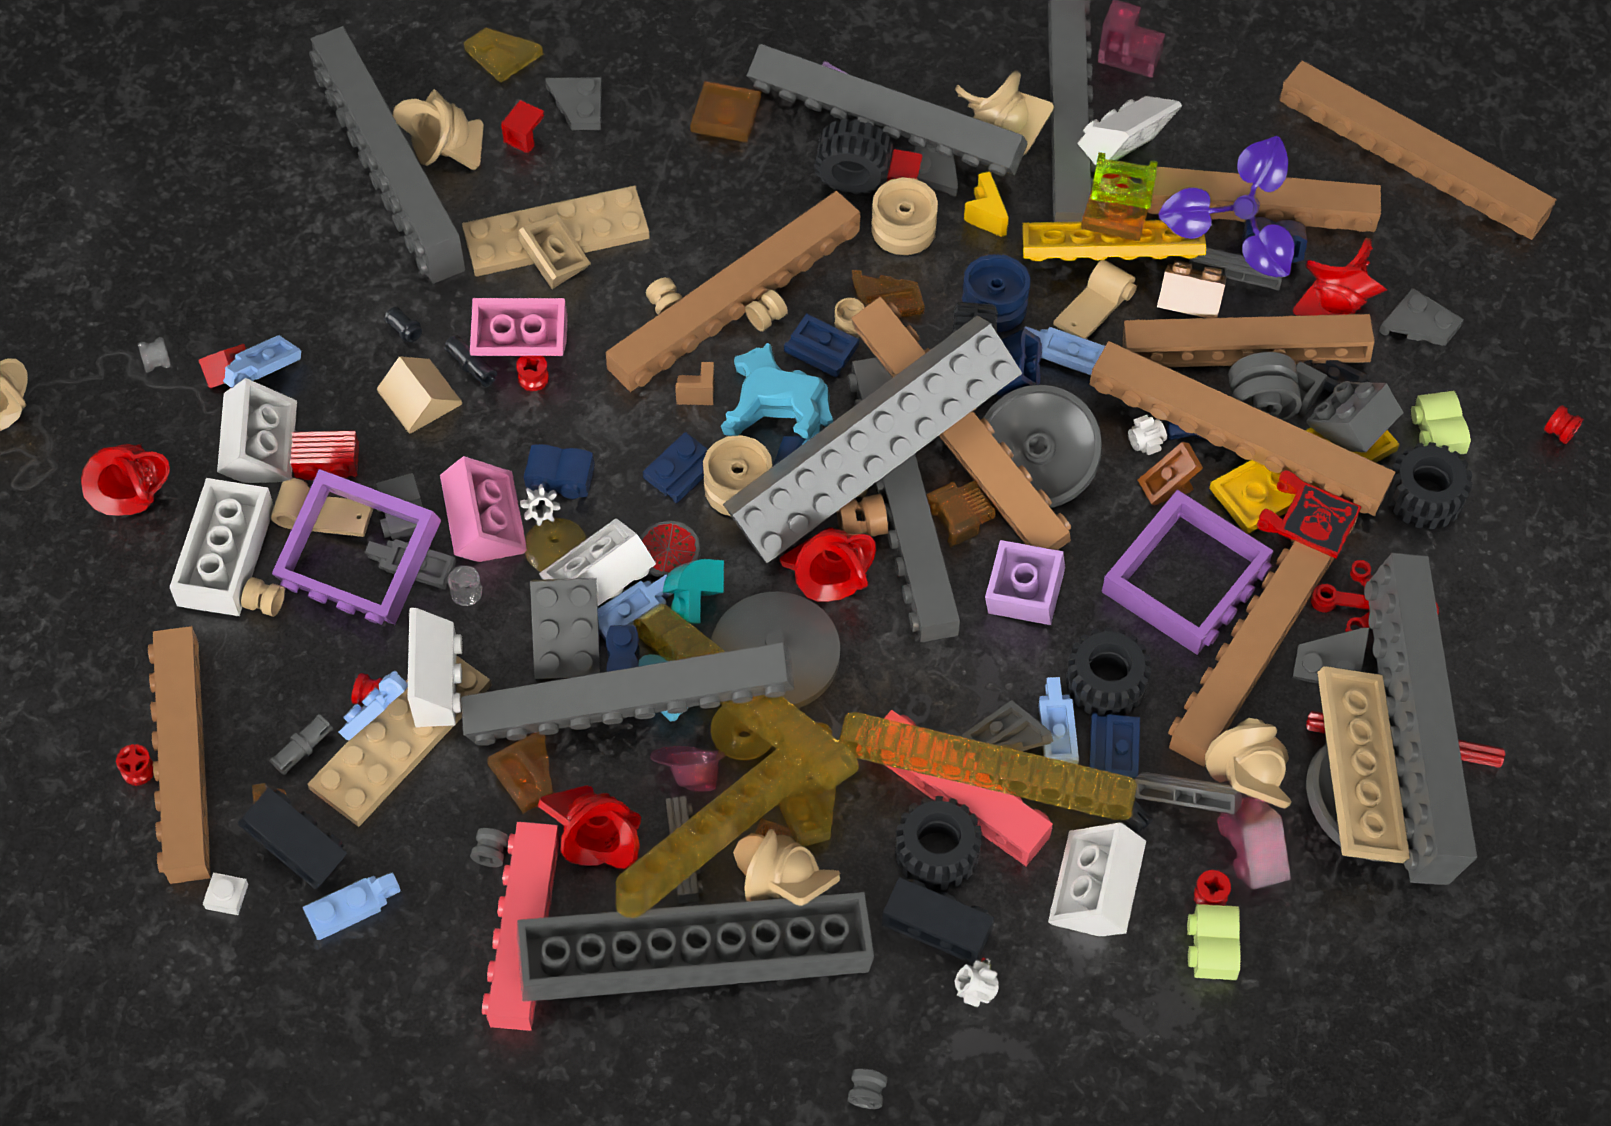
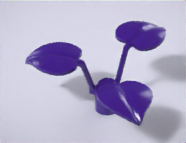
M1279 136L1256 142L1248 146L1241 153L1237 164L1238 173L1242 180L1253 184L1250 193L1238 197L1234 205L1209 208L1211 199L1208 192L1200 188H1187L1175 193L1162 206L1159 218L1175 234L1187 239L1201 237L1209 230L1212 223L1211 213L1234 211L1237 217L1250 219L1255 235L1247 238L1242 245L1246 262L1256 271L1268 276L1285 277L1290 274L1295 251L1292 235L1286 228L1275 224L1265 226L1260 232L1257 218L1255 217L1260 209V203L1255 197L1257 187L1259 186L1266 192H1273L1284 183L1287 176L1288 156L1285 145Z

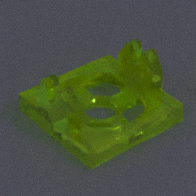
M1098 152L1091 199L1149 209L1152 202L1158 162L1150 161L1149 166L1108 160L1105 159L1106 153ZM1106 173L1119 175V177L1114 179L1102 178ZM1128 177L1141 178L1145 184L1134 183ZM1115 184H1126L1130 188H1119Z

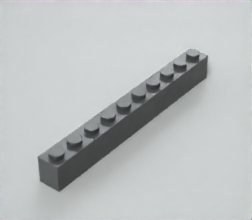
M1048 0L1050 102L1054 105L1051 113L1053 222H1090L1091 219H1096L1097 203L1096 201H1091V196H1095L1096 178H1090V172H1094L1095 164L1078 145V142L1085 135L1083 132L1084 128L1093 121L1094 117L1093 108H1088V103H1092L1093 86H1088L1087 81H1091L1092 63H1087V58H1091V41H1086V36H1090L1091 21L1090 19H1085V15H1089L1090 0Z
M759 44L747 73L748 78L754 83L753 87L762 92L769 93L770 90L779 92L781 98L790 102H795L796 99L805 102V106L816 111H821V108L830 110L832 116L841 120L850 117L860 120V122H869L872 126L883 129L882 132L892 138L898 139L900 135L909 138L911 144L921 148H925L926 144L936 147L935 151L943 156L951 157L952 154L962 157L963 162L978 167L979 163L989 166V171L1000 176H1005L1006 173L1015 176L1028 145L1025 137L1021 134Z
M877 357L852 361V374H848L847 377L850 392H856L857 399L854 400V406L893 378ZM913 454L874 483L876 494L883 496L887 521L890 523L891 530L888 531L890 548L897 550L898 557L895 558L898 577H904L905 585H902L905 604H911L912 612L909 613L910 626L913 632L918 631L920 643L958 636L960 619L916 455Z
M782 642L461 696L463 735L476 745H490L495 743V739L507 737L509 740H521L526 738L529 733L539 732L541 735H551L558 733L560 728L571 727V729L581 730L591 727V723L603 721L604 724L621 723L623 718L635 716L637 719H648L654 717L656 712L662 711L678 714L686 712L687 707L700 705L701 708L718 707L720 702L732 700L734 703H745L751 701L753 696L765 695L769 698L781 697L785 695V691L795 690L791 653Z

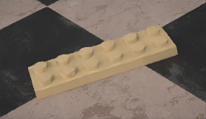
M626 187L462 223L475 277L534 264L519 241V230L526 225L555 215L560 217L583 253L650 239L636 187Z
M456 657V664L461 663L462 683H456V693H461V696L485 693L492 686L491 680L460 657ZM408 687L382 713L352 737L308 783L309 790L358 827L453 727H415L407 697ZM462 711L461 713H456V723L462 718Z
M1324 666L1317 673L1342 855L1404 863L1410 856L1383 675Z

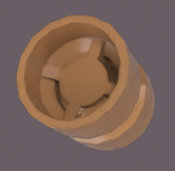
M881 494L862 497L861 502L853 499L836 512L839 530H843L848 534L867 533L870 536L888 534L887 514ZM861 514L862 521H857L856 515Z

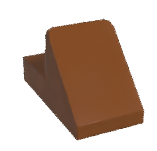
M1181 442L1143 474L1138 481L1150 503L1157 505L1168 501L1177 490L1184 494L1193 491L1194 489L1189 480L1200 472L1203 467L1190 444Z

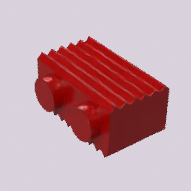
M356 430L292 432L290 463L296 478L313 480L319 469L342 478L357 476L359 441Z

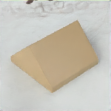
M558 215L526 225L519 230L520 243L551 289H554L591 264Z
M399 356L377 388L378 393L409 434L462 405L461 399L430 359Z

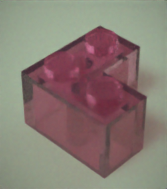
M1113 0L1103 24L1098 62L1152 78L1162 54L1165 34L1138 26L1141 7Z
M1249 796L1242 798V807L1235 815L1221 812V816L1217 818L1218 827L1223 837L1226 836L1231 841L1232 846L1236 848L1237 859H1234L1233 863L1238 879H1242L1251 889L1291 880L1282 817L1263 800Z

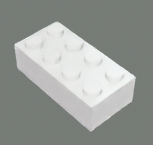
M206 478L169 587L177 606L240 616L242 592L247 581L253 575L274 507L267 487Z

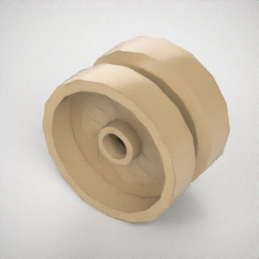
M913 178L893 179L880 186L873 197L872 234L875 242L884 250L897 255H911L929 247L935 238L938 200L934 191L926 183Z
M739 435L728 436L716 441L707 450L703 460L705 497L714 509L721 514L730 516L723 503L772 468L771 455L766 447L754 438Z

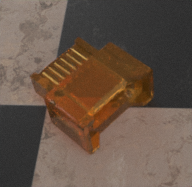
M976 480L960 488L954 482H951L926 494L931 515L938 517L949 534L947 543L950 547L978 535L980 525L993 519L995 516L994 507L990 505L978 487Z

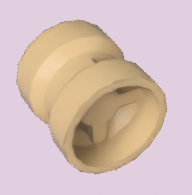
M667 277L654 281L646 290V296L652 304L656 305L655 311L658 315L683 298L679 293H676L677 288L674 282Z
M773 290L764 293L760 301H753L745 307L749 321L759 331H764L770 327L774 319H781L788 311L783 299Z
M845 298L839 301L835 306L834 327L856 338L860 337L854 330L851 318L865 308L863 303L855 298Z
M251 577L243 589L241 605L250 610L261 609L263 614L274 617L282 607L285 589L283 586L274 583L266 585L263 580Z

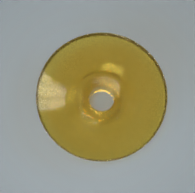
M554 518L552 522L546 519L542 521L540 526L536 524L525 537L527 549L525 556L532 567L542 572L587 538L581 527L571 520ZM552 539H560L556 543L550 542Z
M751 700L745 703H734L731 701L723 705L714 715L711 723V736L716 747L726 756L737 760H750L765 754L772 747L777 736V722L771 710L758 701ZM742 731H747L750 733V736L740 737L738 734Z

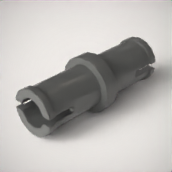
M318 714L299 734L294 733L290 737L291 742L274 758H271L270 762L274 764L273 766L281 774L286 775L303 756H309L313 752L312 748L331 732L333 727L330 726L324 717Z

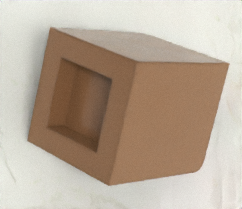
M701 362V376H678L676 383L677 404H714V362Z

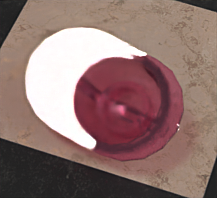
M684 746L663 747L650 753V758L654 762L670 766L675 781L679 786L691 791L714 790L718 778L719 760L725 757V753L722 751H706Z

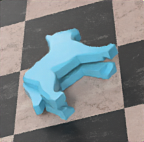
M766 343L764 348H755L746 354L735 356L736 371L746 376V379L742 385L738 406L735 410L726 413L727 420L721 425L724 435L738 436L743 430L764 416L795 418L797 423L793 427L794 432L806 438L803 442L804 444L822 431L823 426L827 427L834 422L830 412V394L824 381L819 377L807 375L800 370L793 372L782 371L774 360L772 347L769 343Z

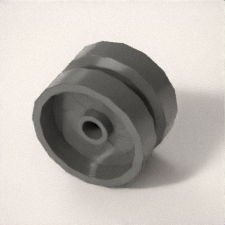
M1261 352L1241 358L1231 366L1228 373L1232 392L1231 397L1283 421L1290 419L1299 412L1302 401L1299 385L1297 384V368L1295 361L1288 355L1278 352Z

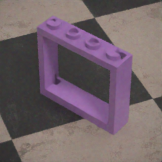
M319 469L272 574L281 581L280 586L294 593L302 589L309 592V598L326 604L328 599L336 602V608L354 615L357 610L365 613V619L375 624L382 625L386 621L395 625L441 519L431 510ZM329 492L417 524L381 605L293 572Z
M1177 490L1106 574L1102 593L1198 655L1205 645L1209 646L1215 642L1219 635V627L1223 623L1228 625L1237 613L1235 607L1239 602L1246 603L1255 590L1253 585L1258 579L1263 581L1266 578L1267 573L1273 567L1270 564L1273 550ZM1180 517L1251 562L1200 627L1192 624L1128 582V579Z

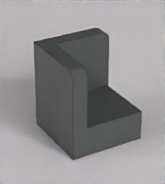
M1299 361L1296 366L1297 384L1300 389L1302 406L1296 414L1305 418L1322 393L1327 375Z

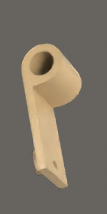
M1101 260L1090 275L1087 287L1054 320L1053 325L1066 333L1087 339L1124 300L1129 301L1137 288V285L1134 284L1135 277L1107 260Z
M293 478L281 484L271 513V520L284 528H293L310 490L305 481ZM327 497L312 531L364 537L374 508L346 498Z

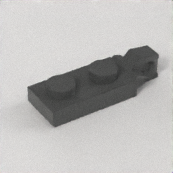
M395 539L394 541L388 540L385 546L369 541L365 554L368 555L369 559L380 562L378 566L380 569L395 574L409 543ZM428 549L415 581L446 590L457 561L456 558Z

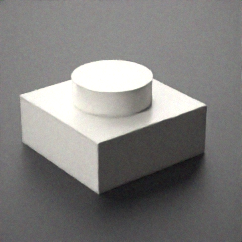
M213 873L203 901L205 909L238 915L248 887L247 880Z

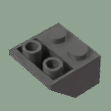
M1345 381L1334 388V392L1325 402H1322L1315 408V412L1306 422L1312 429L1333 444L1351 452L1366 453L1400 417L1403 411L1387 383Z

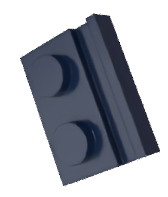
M806 314L792 333L791 339L784 344V352L837 378L839 371L842 367H845L859 347V339Z
M684 432L643 471V478L666 496L672 497L673 501L677 504L704 478L703 460L708 449Z
M1092 713L1089 779L1099 777L1109 781L1135 783V778L1138 776L1140 717L1118 715L1103 717Z

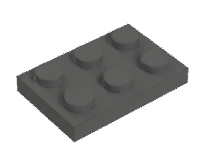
M597 578L531 580L534 678H573L601 673Z

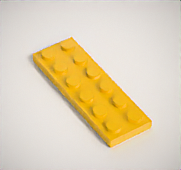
M1162 220L1023 223L1024 259L1030 258L1033 261H1044L1047 258H1060L1065 261H1071L1083 257H1090L1093 260H1104L1107 257H1121L1122 259L1131 260L1139 256H1151L1154 259L1181 256L1191 259L1198 257V255H1206L1205 234L1194 239L1183 238L1175 234Z
M1312 428L1305 430L1309 433H1312L1320 438L1329 441ZM1386 430L1366 453H1353L1376 463L1396 452L1400 444ZM1253 460L1212 481L1209 488L1246 534L1258 529L1257 522L1263 509H1269L1278 516H1281L1288 511L1296 495L1279 491L1277 483L1281 473H1274L1264 465Z

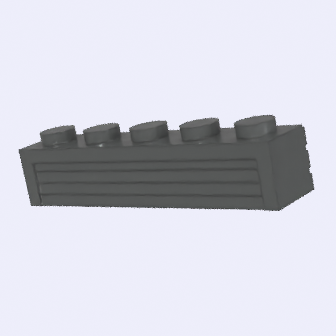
M1206 247V255H1198V257L1189 260V263L1192 264V269L1204 271V267L1222 270L1221 275L1227 276L1228 279L1275 290L1280 289L1283 278L1262 274L1253 269L1246 262L1242 254H1233L1221 249L1216 250Z
M1144 771L1135 778V798L1234 815L1242 807V792L1235 790L1231 785Z
M686 796L666 798L678 904L699 901V893H703L702 881H697V874L700 873L699 861L694 859V854H698L697 842H692L691 836L695 835L694 822L690 823L689 816H693L692 804H687Z

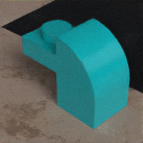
M700 559L678 565L671 570L665 579L663 593H674V600L671 605L674 626H689L700 623L701 595L711 596L724 593V560Z

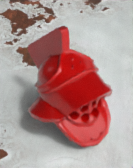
M1366 237L1356 257L1345 267H1334L1306 260L1305 267L1315 276L1316 281L1293 309L1296 316L1354 314L1357 310H1360L1363 304H1366V299L1386 291L1387 289L1368 275L1367 266L1370 262L1367 258L1371 249H1373L1371 239Z
M123 444L116 447L103 448L89 459L82 470L81 484L84 498L95 510L106 515H133L144 511L154 501L153 494L167 480L170 472L169 461L163 454L143 450L141 444Z
M829 527L781 556L780 562L783 567L795 570L796 584L807 598L817 602L841 600L854 594L857 589L862 590L868 586L867 574L865 573L874 560L876 544L870 535L848 534L843 530Z
M587 785L540 797L538 806L564 825V833L561 838V853L566 860L583 866H598L602 863H607L616 868H631L635 863L640 845L637 830L641 824L642 817L639 813L630 810L622 801H618L610 796L609 793L596 794L592 786Z

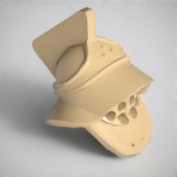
M1017 70L1013 71L1004 84L989 98L971 95L957 85L955 90L958 96L968 100V108H973L975 119L1013 131L1025 137L1028 145L1023 155L1028 153L1054 109V105L1051 102L1018 91L1021 74Z
M435 89L429 94L426 101L418 99L404 100L394 107L392 115L397 124L411 135L412 144L420 164L428 166L436 161L439 155H443L445 157L450 156L470 169L475 170L479 167L483 135V122L480 119L467 121L463 110L453 103L449 104Z
M17 359L0 361V431L11 426L20 417L22 409L26 407L23 396L28 382L27 371L23 363Z
M1247 718L1239 723L1237 727L1223 732L1211 742L1205 754V765L1212 778L1218 782L1229 781L1235 790L1282 808H1287L1291 803L1290 798L1279 788L1285 776V765L1289 757L1283 743L1275 737L1277 733L1275 726L1264 724L1262 720Z
M774 829L768 830L766 836L751 833L741 838L733 852L737 866L746 875L744 887L746 902L786 898L796 905H805L840 881V871L819 870L815 858L808 849L799 843H795L790 836L776 835Z

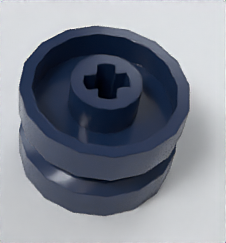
M991 254L979 257L971 262L965 270L962 302L994 304L998 311L997 332L1011 330L1021 324L1026 316L1030 275L1025 266L1009 256Z

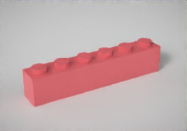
M891 710L867 737L866 752L934 801L936 796H943V801L949 802L950 798L956 799L957 806L959 807L965 804L969 807V815L975 814L977 817V826H981V835L1023 865L1027 866L1049 840L1053 823L1050 822L1045 813L1038 809H1031L1023 803L1018 794L1011 790L1006 791L996 784L990 774L985 771L979 772L969 765L968 760L958 752L952 753L945 748L935 735L931 733L926 734L918 729L913 720L908 716L899 715Z
M517 822L515 834L510 833L508 854H512L511 864L505 865L503 871V885H507L506 895L500 896L498 903V917H502L501 927L495 928L493 934V949H497L496 959L489 962L487 980L492 982L490 994H484L482 1014L487 1015L490 1027L532 1031L536 1001L522 1002L517 947V920L549 917L560 843L558 825Z

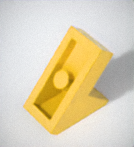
M990 172L979 174L978 187L974 188L976 200L965 203L964 220L998 236H1006L1008 215Z

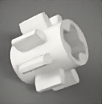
M1148 415L1134 419L1135 426L1128 430L1129 440L1134 450H1141L1142 453L1146 452L1147 455L1161 451L1160 444L1167 440L1166 430L1161 420H1154L1153 417L1149 418Z
M543 484L539 485L538 490L532 491L527 488V500L520 501L521 507L529 508L524 514L525 519L529 520L533 517L536 519L538 526L546 519L553 522V510H560V504L552 502L556 497L555 490L547 493L544 491ZM539 500H544L545 504L542 505V509L536 510L535 506L538 505Z
M975 961L974 966L966 964L965 967L959 970L955 979V986L958 990L957 995L964 998V1003L978 1007L980 1001L989 1003L995 997L999 983L996 978L997 972L989 970L990 965Z

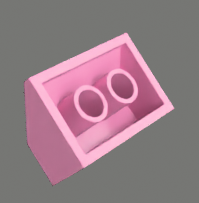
M473 298L470 356H563L567 343L568 319L565 298Z
M463 456L440 475L454 555L482 562L520 555L527 551L512 471Z

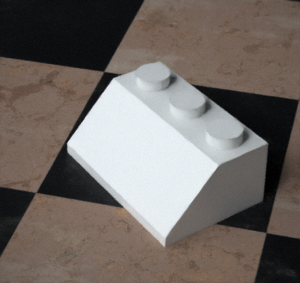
M1145 96L1136 102L1131 99L1118 112L1113 109L1100 122L1096 119L1088 124L1083 130L1085 135L1078 142V145L1097 168L1101 170L1151 141L1183 105L1179 101Z
M247 378L226 391L223 398L217 472L242 483L284 482L292 479L290 463L292 432H295L297 401Z
M616 518L543 570L539 575L543 580L597 578V600L599 606L607 599H613L620 595L624 587L633 580L645 577L649 573L650 568L656 563L639 536Z
M410 608L407 697L415 727L456 725V713H461L462 711L461 693H456V683H462L461 663L456 664L457 654H462L461 634L456 635L453 622L418 608Z
M1123 823L1069 831L1048 922L1055 926L1096 936L1126 933L1146 840Z

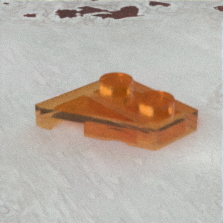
M860 270L852 271V279L857 297L864 307H867L881 296L886 304L892 302L902 317L924 313L925 306L917 282L905 279L896 280L885 275H880L879 279L863 276Z
M535 732L488 757V766L523 813L537 807L540 797L553 793L551 777L549 776V760L546 754L545 735Z

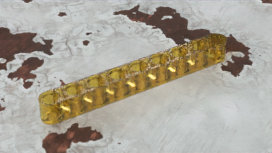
M660 603L634 620V626L639 638L668 662L725 652L665 604ZM765 695L753 696L751 701L745 703H734L732 700L720 702L722 706L826 789L831 790L859 769L855 755L846 746L782 696L769 698Z
M856 712L847 714L844 718L837 744L839 751L850 757L1114 820L1129 819L1133 812L1137 783L1130 777Z
M820 722L806 725L620 874L616 880V908L620 915L635 918L644 914L825 766L831 758L833 734L831 728Z

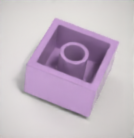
M1000 540L985 596L988 613L1051 625L1065 571L1063 551Z

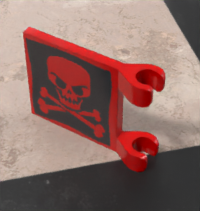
M1285 470L1281 472L1277 489L1283 493L1296 495L1283 520L1273 511L1263 509L1257 522L1258 529L1281 534L1337 559L1362 507L1305 483L1290 471Z

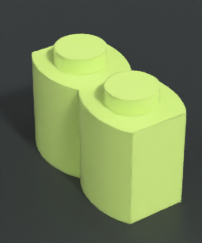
M1455 391L1417 396L1415 406L1411 408V417L1413 423L1418 424L1421 431L1419 433V442L1423 443L1424 446H1428L1429 442L1436 443L1437 447L1442 448V445L1448 446V451L1452 453L1457 451L1459 454H1467L1471 439Z
M1197 904L1194 914H1189L1187 930L1188 935H1194V946H1189L1188 967H1194L1195 978L1237 980L1240 972L1239 907Z

